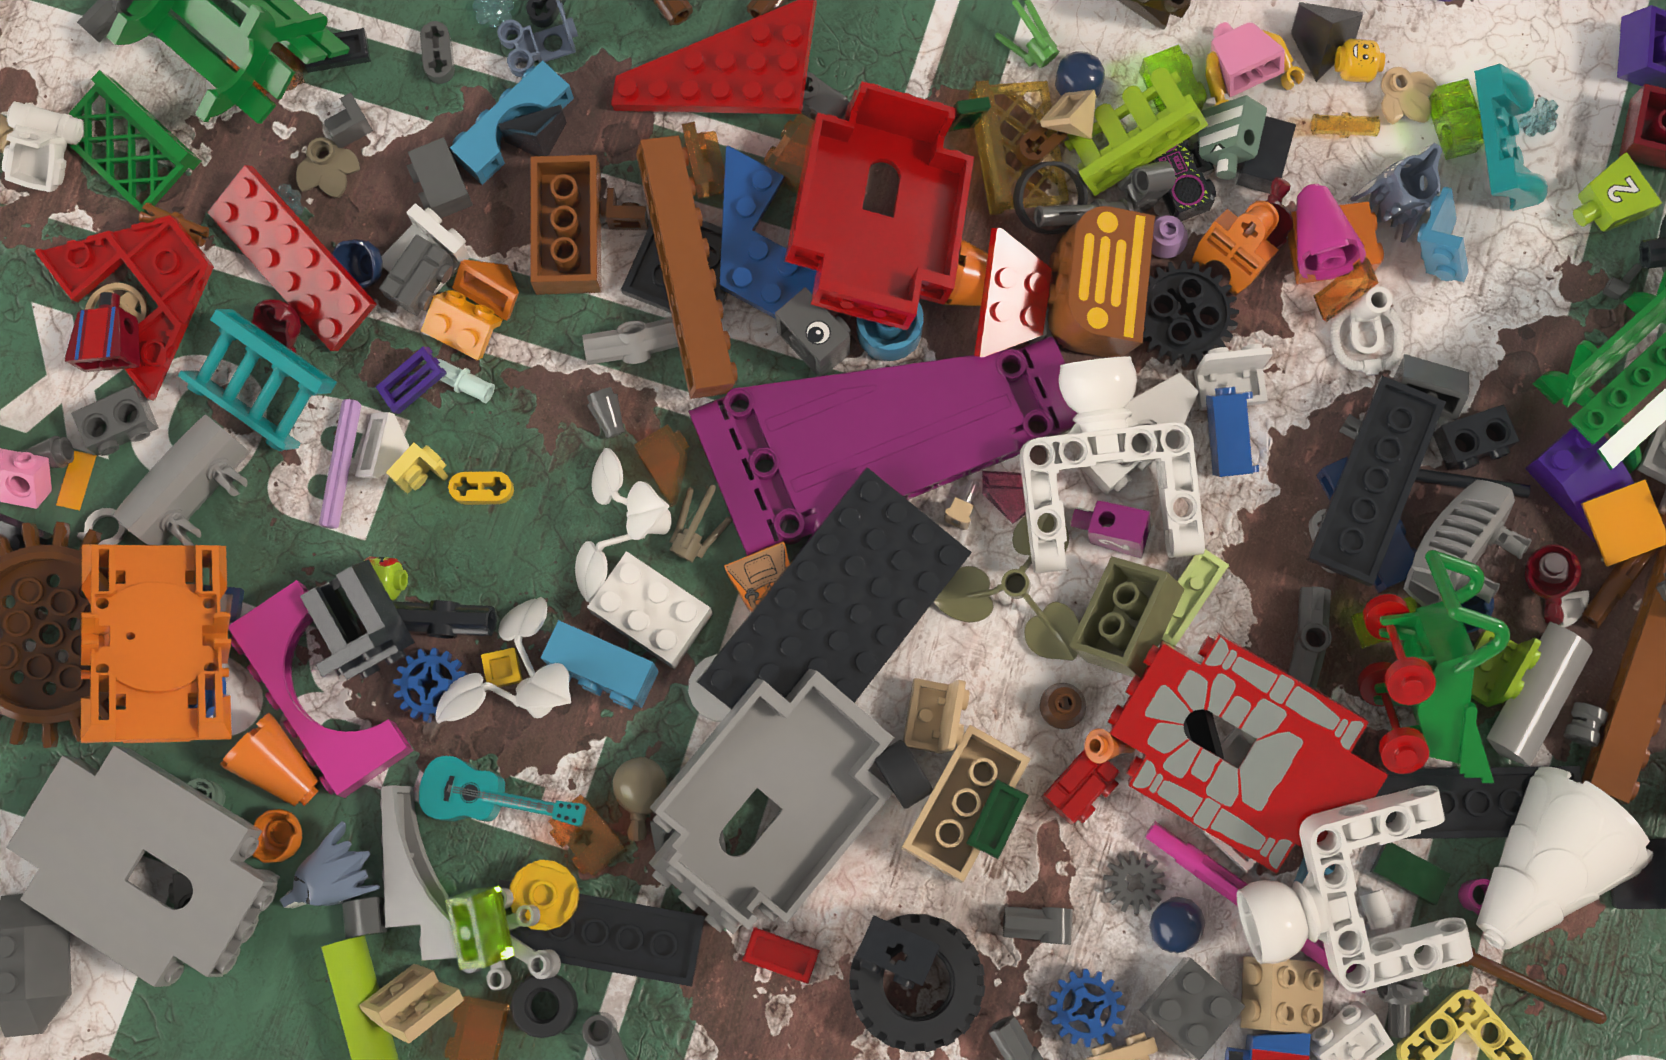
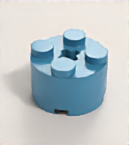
M918 303L917 315L908 330L888 327L885 324L857 317L856 333L861 347L875 360L896 361L905 358L915 351L921 339L923 310L920 303Z

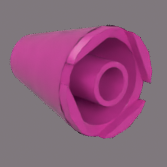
M1310 184L1304 187L1296 198L1299 273L1303 278L1307 279V274L1315 275L1316 280L1332 279L1354 270V262L1359 258L1361 263L1365 260L1366 251L1363 243L1328 187L1319 184Z

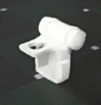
M14 101L9 107L7 114L8 126L14 129L13 132L7 134L6 140L11 142L10 145H6L3 152L2 171L5 172V180L27 188L47 192L55 191L64 180L67 162L64 159V152L66 151L67 144L77 145L84 135L83 120L74 118L69 114H61L39 108L33 104H23Z

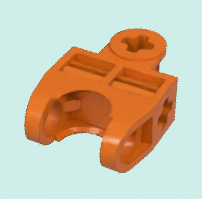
M1256 201L1239 217L1226 209L1213 222L1200 240L1192 262L1194 264L1199 262V268L1212 260L1225 264L1230 271L1229 284L1231 289L1229 292L1236 296L1261 274L1279 251V249L1266 240L1279 222L1276 208L1269 202Z

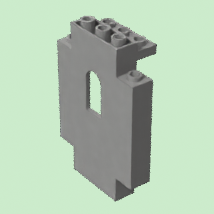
M809 669L786 698L781 696L764 680L757 678L650 806V809L657 814L653 818L655 823L667 833L673 828L675 829L674 833L649 861V864L655 869L652 876L667 889L671 884L677 887L682 892L678 898L695 911L699 906L707 912L708 916L705 920L720 933L726 928L734 934L741 925L749 930L758 919L752 911L760 901L762 903L758 909L771 920L775 921L779 916L787 923L892 795L893 791L868 771V769L894 737L816 670ZM758 788L777 804L781 810L745 853L737 856L726 854L719 843L720 833L755 789Z
M113 746L99 770L80 758L62 755L6 847L39 868L21 897V901L153 987L170 986L175 983L184 971V963L206 977H223L224 974H227L237 961V957L240 954V946L254 933L259 921V914L261 911L266 910L273 901L277 891V882L280 879V876L270 870L255 869L244 862L256 851L259 845L258 838L262 830L132 749ZM145 851L182 873L191 881L193 894L185 907L177 910L172 909L128 881Z

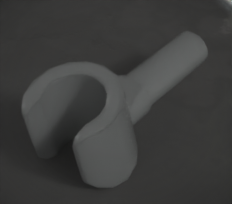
M1636 263L1621 280L1612 276L1602 293L1614 300H1618L1629 289L1631 280L1642 270V266Z

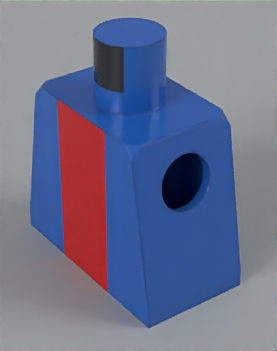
M1296 1032L1248 1034L1245 1049L1227 1047L1225 1060H1309L1311 1034Z

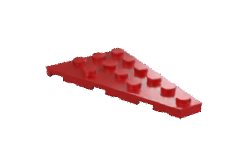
M796 0L617 75L611 101L614 111L802 114L817 5L816 0Z

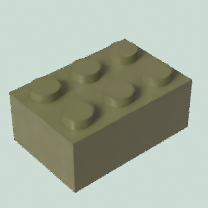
M1111 556L1069 647L1088 663L1130 677H1134L1135 674L1141 677L1148 666L1143 663V660L1153 644L1157 647L1159 646L1184 592V588L1169 572Z

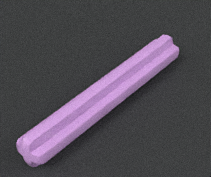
M344 399L341 404L319 524L325 528L337 529L340 523L361 404L356 400Z

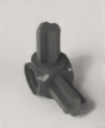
M1421 975L1377 987L1380 999L1388 1003L1389 1036L1405 1038L1410 1035V1005L1416 1002L1422 1003L1423 997L1429 996V988L1423 987Z

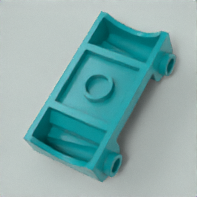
M1501 63L1476 70L1474 73L1491 195L1509 197L1510 209L1512 211L1539 205L1547 196V182L1542 175L1531 172L1523 165V154L1520 147H1517L1515 137L1519 135V125L1515 116L1530 111L1534 104V91L1523 76Z

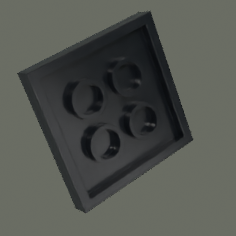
M703 220L700 230L702 238H707L709 244V257L707 261L709 269L713 268L716 275V288H714L716 300L720 299L723 306L728 293L720 289L722 227ZM650 224L621 288V292L626 296L671 313L652 224Z

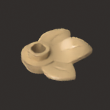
M1393 67L1386 71L1381 81V89L1385 94L1381 103V109L1388 122L1393 125L1403 115L1417 122H1427L1431 114V103L1428 97L1438 91V86L1433 78L1421 71L1410 73L1402 67ZM1396 78L1400 80L1401 88L1397 86Z

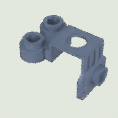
M556 0L563 22L561 25L536 33L532 32L530 25L522 28L521 24L515 20H506L499 25L497 33L501 44L508 49H514L507 57V64L513 75L522 77L527 69L535 65L534 61L539 60L540 63L543 60L547 62L576 52L572 38L578 36L572 17L565 18V11L560 0ZM511 34L518 35L514 40H507ZM551 35H556L562 39L561 48L554 52L548 51L544 47L545 39ZM520 62L527 63L525 68H516Z

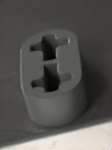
M432 21L424 25L420 32L423 67L427 77L432 82L444 84L452 79L455 72L452 39L447 27L443 23ZM434 33H439L441 36L438 39V48L434 47L431 40L434 37ZM440 57L444 66L441 69L442 72L436 73L434 69L437 66L436 58Z

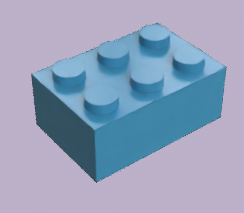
M559 620L541 656V659L547 665L553 663L563 664L568 670L569 682L573 677L579 680L578 684L586 691L601 696L603 691L609 693V698L614 703L629 710H632L633 705L640 708L643 707L659 673L652 661Z

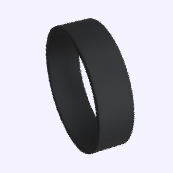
M1057 161L1037 163L1025 170L1016 183L1013 194L1015 212L1020 221L1034 232L1041 234L1064 233L1073 225H1063L1054 230H1045L1037 227L1029 219L1023 205L1025 185L1032 174L1040 168L1049 165L1056 166L1067 172L1073 179L1078 194L1077 205H1086L1088 202L1086 184L1079 172L1066 163Z

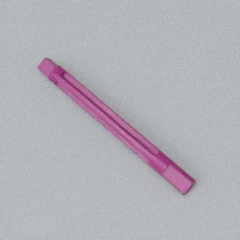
M1154 821L1146 832L1145 838L1172 856L1180 866L1237 905V891L1248 884L1190 842L1185 843ZM1307 938L1300 951L1331 972L1323 941L1318 939L1314 943ZM1357 964L1351 965L1346 973L1352 972Z

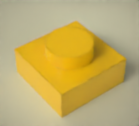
M516 648L481 655L486 682H490L497 687H503L522 681Z

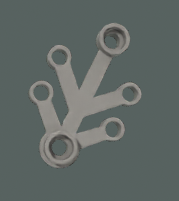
M496 888L488 897L476 901L464 895L452 899L455 905L463 910V914L470 921H476L477 932L483 936L491 968L487 975V984L492 990L506 989L511 983V974L506 969L501 948L528 964L530 973L537 979L554 977L559 972L561 966L560 958L555 951L550 949L535 951L507 933V931L521 926L536 925L540 920V911L535 905H522L517 909L516 913L491 922L480 916L492 909L501 910L511 907L514 897L508 888ZM500 893H502L504 896V902L502 905L499 902ZM527 910H529L531 914L529 922L525 918V913ZM479 951L478 956L474 957V967L470 964L471 957L460 959L461 968L467 973L479 972L485 964V958ZM540 959L543 961L542 970L539 967ZM498 973L501 975L502 982L500 985L497 983L496 980Z

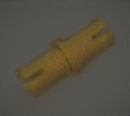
M1342 112L1341 115L1314 113L1311 119V131L1313 135L1332 134L1339 135L1340 138H1349L1350 135L1377 137L1380 131L1379 116H1352L1350 112Z

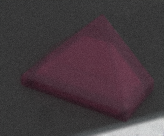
M982 470V494L1012 524L1025 516L1026 510L1021 473Z

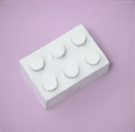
M627 551L587 606L594 616L674 670L713 615L709 606Z

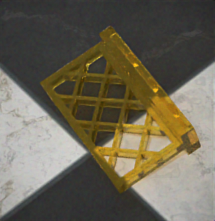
M989 80L976 81L969 93V99L989 96L991 104L989 111L974 127L990 215L1003 214L1006 209H1015L1011 186L1015 180L1018 181L1026 165H1022L1017 172L1006 164L1005 156L1010 150L1015 153L1017 146L1015 143L1022 134L1025 135L1030 131L1028 127L1036 118L1040 121L1052 108L1047 81L989 85ZM1040 91L1042 104L1038 109L1023 99L1026 92ZM995 94H1005L1014 101L1007 111L995 103ZM1017 104L1032 115L1025 125L1010 115ZM1004 120L1020 131L1013 141H1010L1000 132V126ZM1048 129L1046 134L1047 138H1049L1053 133H1057V131ZM1037 142L1035 144H1037L1038 146L1035 148L1033 152H1036L1040 146ZM1058 146L1050 155L1053 161L1062 162L1060 146ZM1050 166L1049 169L1042 167L1037 170L1043 177L1036 186L1029 180L1027 181L1025 188L1030 191V194L1023 198L1024 208L1064 205L1070 201L1065 173L1061 168ZM1048 178L1057 185L1059 195L1048 196L1039 187Z

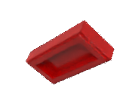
M754 927L742 961L809 984L820 950Z

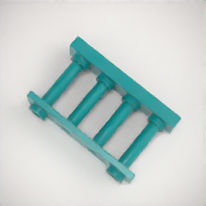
M216 309L210 321L220 327V336L199 371H180L178 377L188 383L187 388L200 396H207L265 437L266 444L278 451L298 449L301 443L289 435L310 397L316 394L331 393L337 382L233 309ZM238 339L246 345L245 350L247 353L226 389H223L213 382L211 377L232 341ZM265 358L272 363L271 368L273 371L250 408L236 397L258 359ZM291 376L299 382L298 387L300 389L279 425L276 426L263 417V414L284 378Z

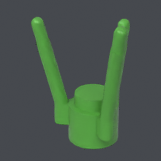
M1012 0L1013 6L1034 36L1026 45L1029 51L1028 53L1000 33H996L995 38L1023 58L1029 67L1036 63L1039 68H1043L1053 61L1060 51L1051 39L1031 0H1024L1035 24L1019 1Z

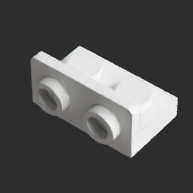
M1355 1001L1351 1005L1344 1007L1338 1015L1325 1025L1313 1031L1311 1034L1310 1051L1318 1060H1375L1394 1044L1376 1014L1360 1001Z

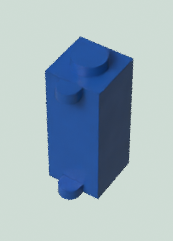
M1235 386L1215 388V395H1206L1212 475L1225 477L1259 472V465H1252L1247 399L1253 398L1252 391L1236 392Z

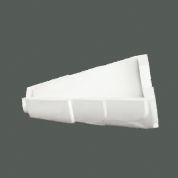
M1544 766L1539 767L1534 776L1530 778L1515 824L1511 826L1499 866L1493 870L1476 925L1484 932L1483 937L1497 949H1511L1558 925L1563 921V917L1598 900L1600 895L1640 874L1641 870L1652 860L1653 852L1646 849L1650 841L1636 820L1618 802L1588 781L1581 784L1580 782L1577 783L1570 780L1571 773L1568 771Z

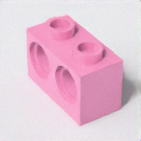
M0 448V502L37 509L52 491L49 458L33 455L29 452H17Z

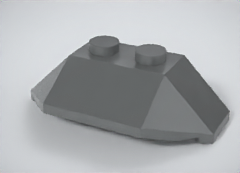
M23 894L1 896L0 1027L5 1038L43 1034L48 1024L72 995L70 932L21 901L20 899Z

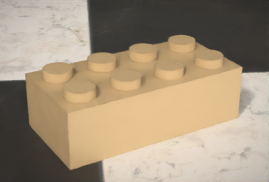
M969 725L963 735L961 744L954 751L901 849L956 881L963 883L980 853L979 850L967 845L966 842L996 780L1015 788L1031 758L976 727Z

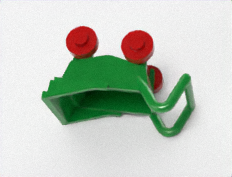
M1429 550L1425 554V559L1442 601L1416 608L1414 613H1410L1406 602L1401 597L1393 594L1379 595L1366 604L1363 610V620L1367 631L1377 639L1391 640L1397 661L1393 664L1388 662L1370 664L1360 673L1358 687L1362 698L1367 703L1373 706L1385 707L1392 729L1381 739L1379 752L1382 762L1387 769L1399 774L1412 773L1423 767L1428 758L1431 757L1456 763L1459 773L1463 774L1465 778H1480L1482 783H1494L1476 724L1478 710L1476 705L1471 702L1474 668L1496 656L1507 647L1510 641V631L1502 620L1461 606V604L1477 595L1483 588L1485 578L1481 568L1472 562L1436 550ZM1446 569L1468 576L1470 581L1455 591ZM1463 623L1493 632L1495 636L1491 641L1474 650ZM1394 706L1411 707L1417 725L1401 727Z

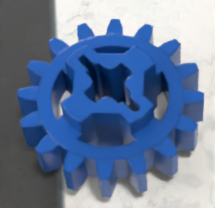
M432 648L428 656L425 651L419 649L418 659L416 660L410 656L405 657L409 665L407 668L398 666L397 670L403 674L402 678L393 680V684L401 687L400 691L394 693V697L405 700L400 705L401 710L408 711L412 708L410 717L417 720L423 714V721L426 723L431 722L433 715L436 716L438 703L449 686L457 679L468 675L465 671L458 672V669L462 666L461 661L456 659L450 663L452 654L445 651L440 657L437 648ZM441 665L450 671L453 680L442 676L443 669ZM424 666V669L420 673H418L416 676H413V674L420 667ZM432 679L438 682V686L431 688L430 691L424 688L425 683H431ZM410 691L417 692L420 695L421 706L413 700Z
M1082 969L1081 977L1079 978L1074 971L1068 972L1070 981L1066 983L1064 980L1058 979L1057 983L1061 990L1059 992L1050 991L1049 993L1050 996L1056 999L1055 1004L1047 1006L1048 1010L1056 1011V1016L1050 1020V1023L1052 1025L1061 1024L1062 1027L1058 1035L1063 1037L1070 1033V1043L1073 1045L1078 1042L1079 1038H1082L1084 1047H1090L1091 1039L1095 1038L1099 1045L1104 1044L1103 1034L1106 1033L1114 1037L1116 1033L1112 1029V1025L1123 1024V1020L1116 1016L1117 1012L1125 1010V1006L1116 1002V999L1120 998L1123 994L1121 991L1112 992L1111 987L1115 981L1108 979L1103 983L1101 981L1102 972L1097 971L1093 978L1090 977L1088 969ZM1083 983L1093 984L1104 993L1098 995L1090 994ZM1071 990L1073 998L1070 1006L1063 1010L1065 996ZM1083 998L1087 1002H1099L1090 1009L1091 1016L1089 1017L1083 1013H1074L1082 1006L1081 1000ZM1109 1006L1108 1017L1102 1025L1100 1016L1103 1009ZM1076 1020L1084 1022L1089 1032L1078 1031L1070 1026L1069 1022Z

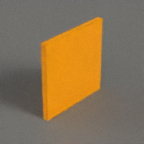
M1646 480L1581 503L1606 567L1666 545V529Z

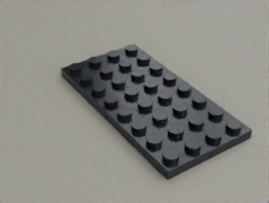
M866 467L696 682L732 709L757 678L764 680L781 696L786 698L809 669H813L823 675L855 703L972 552Z

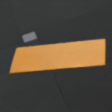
M74 450V460L68 464L56 503L57 506L80 511L97 455Z

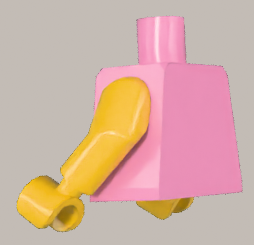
M1223 22L1214 29L1213 36L1215 38L1211 41V53L1206 58L1205 77L1210 96L1215 98V106L1229 101L1224 97L1226 93L1229 97H1232L1282 73L1284 74L1281 77V84L1286 90H1291L1294 87V82L1290 75L1295 78L1298 84L1303 81L1304 71L1300 67H1293L1292 62L1294 60L1280 35L1261 30L1254 23H1246L1233 29L1229 23Z

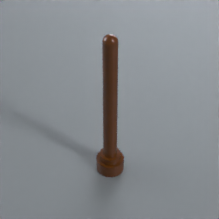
M1473 947V957L1469 961L1454 965L1456 967H1468L1471 965L1596 1024H1604L1607 1020L1605 1012L1476 953Z

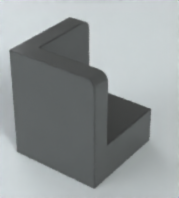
M351 92L339 98L345 109L324 121L329 134L338 148H343L373 132Z

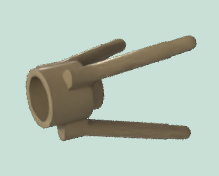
M710 485L689 528L686 529L684 525L694 493L693 488H688L675 532L669 541L672 543L669 551L693 563L696 556L702 559L710 545L732 522L731 517H726L709 537L700 544L702 537L696 534L695 531L716 490L715 485Z

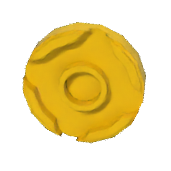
M538 860L520 869L510 883L509 890H511L514 897L513 904L511 905L513 913H516L517 909L522 905H535L540 911L539 922L534 926H528L530 929L548 931L561 927L571 919L578 907L580 892L577 880L567 867L556 861ZM529 910L525 913V918L528 922L531 918Z

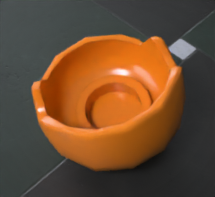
M284 809L267 810L256 818L254 826L262 830V833L258 838L259 845L252 855L254 858L263 863L283 862L297 853L302 843V829L298 818L292 812Z

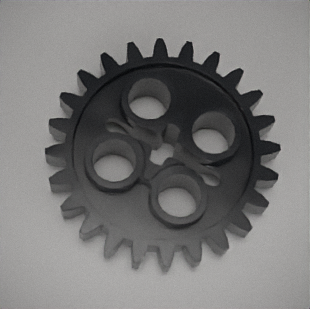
M1182 260L1179 269H1176L1173 263L1169 262L1166 267V273L1160 267H1157L1154 272L1155 278L1149 275L1143 342L1148 341L1150 343L1146 350L1147 353L1155 349L1159 351L1158 361L1167 355L1170 356L1169 363L1171 366H1173L1177 358H1180L1183 367H1187L1190 358H1193L1198 366L1203 359V355L1208 354L1209 350L1226 347L1224 342L1230 343L1233 334L1229 331L1235 330L1238 323L1231 319L1237 317L1239 310L1230 307L1235 304L1237 297L1226 296L1231 289V285L1221 287L1219 283L1223 276L1220 274L1215 278L1210 277L1212 270L1210 266L1202 273L1199 271V262H1196L1192 269H1188L1186 261ZM1182 288H1193L1197 293V297L1186 296ZM1168 290H1172L1175 294V297L1172 294L1168 293ZM1154 304H1165L1169 308V312H1158ZM1179 311L1182 313L1189 312L1190 316L1188 317L1186 314L1180 316L1178 313ZM1200 315H1210L1215 323L1213 325L1204 324L1200 319ZM1194 330L1201 335V338L1196 337ZM1171 331H1183L1187 340H1176L1172 336Z

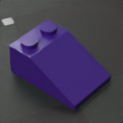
M1650 5L1621 17L1617 78L1639 86L1649 84L1666 88V10Z
M1572 426L1526 466L1525 469L1595 543V537L1581 503L1634 484L1635 482L1622 461L1610 470L1597 452L1608 441L1605 436L1592 445Z

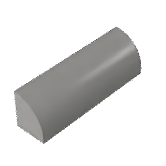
M1549 622L1540 639L1541 645L1538 651L1541 652V656L1531 670L1527 669L1521 679L1525 682L1522 691L1515 699L1510 698L1506 701L1486 738L1500 756L1528 767L1531 766L1593 651L1591 646L1580 636L1553 622Z

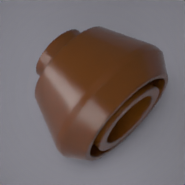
M1057 683L1044 691L1039 707L1043 719L1050 726L1057 729H1069L1079 724L1086 712V701L1082 692L1074 685Z

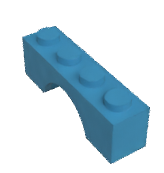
M543 60L536 67H530L523 74L522 80L515 87L506 89L501 94L499 102L490 110L483 111L477 117L476 123L467 132L463 131L455 137L450 147L455 160L483 185L505 164L501 154L503 135L499 124L560 104L563 109L574 99L570 85Z

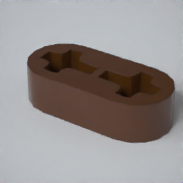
M1039 122L1022 137L1016 146V157L1020 163L1029 167L1040 163L1062 144L1068 133L1058 131V133L1055 132L1047 138L1045 134L1048 128L1042 127ZM1036 142L1040 145L1036 152L1031 154L1026 152L1027 147H1032Z

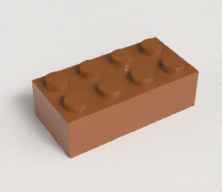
M597 155L531 157V284L536 295L602 293L601 168Z

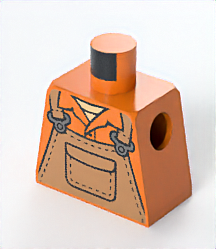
M781 542L724 565L729 580L750 613L789 565L785 543Z

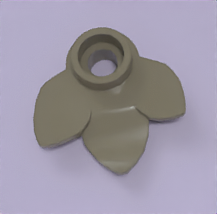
M324 137L316 138L307 147V158L297 167L296 180L301 192L309 191L319 185L320 189L328 196L340 198L347 187L346 174L358 172L360 170L359 161L351 150L338 148L333 140ZM322 151L329 152L325 158H319V154Z

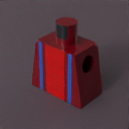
M112 292L100 293L98 308L80 310L77 313L65 355V362L83 372L140 367L138 320L120 307V295Z

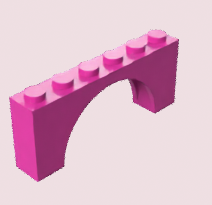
M296 580L230 624L228 629L233 636L229 639H231L234 649L240 655L245 653L251 664L247 668L253 678L258 683L263 681L269 690L265 694L269 703L276 711L281 709L287 720L283 723L293 738L299 736L305 746L301 751L306 760L313 767L317 765L324 776L320 778V781L331 795L336 793L337 796L346 798L414 750L397 724L389 719L372 728L344 732L325 728L313 720L304 710L294 690L292 662L296 646L304 631L313 622V619L300 598L301 595L308 592V589Z

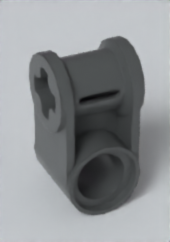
M807 72L802 113L812 119L813 122L817 112L834 115L842 119L846 114L849 100L814 74Z
M1168 161L1138 166L1125 179L1119 182L1118 187L1131 200L1134 211L1143 213L1153 208L1173 188L1176 180L1175 171Z

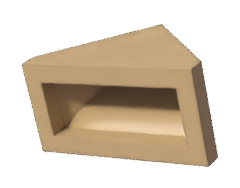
M1095 90L1065 93L1040 120L1041 126L1092 139L1096 99Z

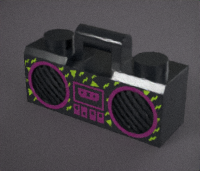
M1190 137L1148 163L1168 161L1174 168L1175 185L1162 198L1170 216L1178 218L1181 222L1210 211L1216 197V189L1210 179L1206 180L1204 177L1213 173L1215 168L1211 162L1205 161L1199 155V141L1188 145ZM1192 154L1194 155L1199 165V168L1196 167L1191 156Z

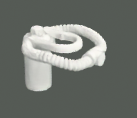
M1380 286L1370 289L1358 297L1352 305H1348L1344 310H1340L1334 317L1333 323H1331L1330 341L1336 358L1342 365L1344 364V367L1362 371L1366 376L1378 375L1381 369L1384 370L1395 366V364L1399 363L1403 354L1404 330L1399 315H1396L1397 312H1394V309H1390L1393 298L1388 289ZM1382 314L1389 317L1395 330L1394 349L1389 358L1384 360L1368 359L1359 362L1351 360V358L1349 359L1345 355L1339 338V331L1343 320L1351 317V343L1355 350L1362 354H1372L1378 351L1384 342L1380 316ZM1358 322H1374L1375 328L1372 331L1376 332L1377 338L1375 345L1372 347H1364L1359 343L1358 332H1360V329L1358 328Z

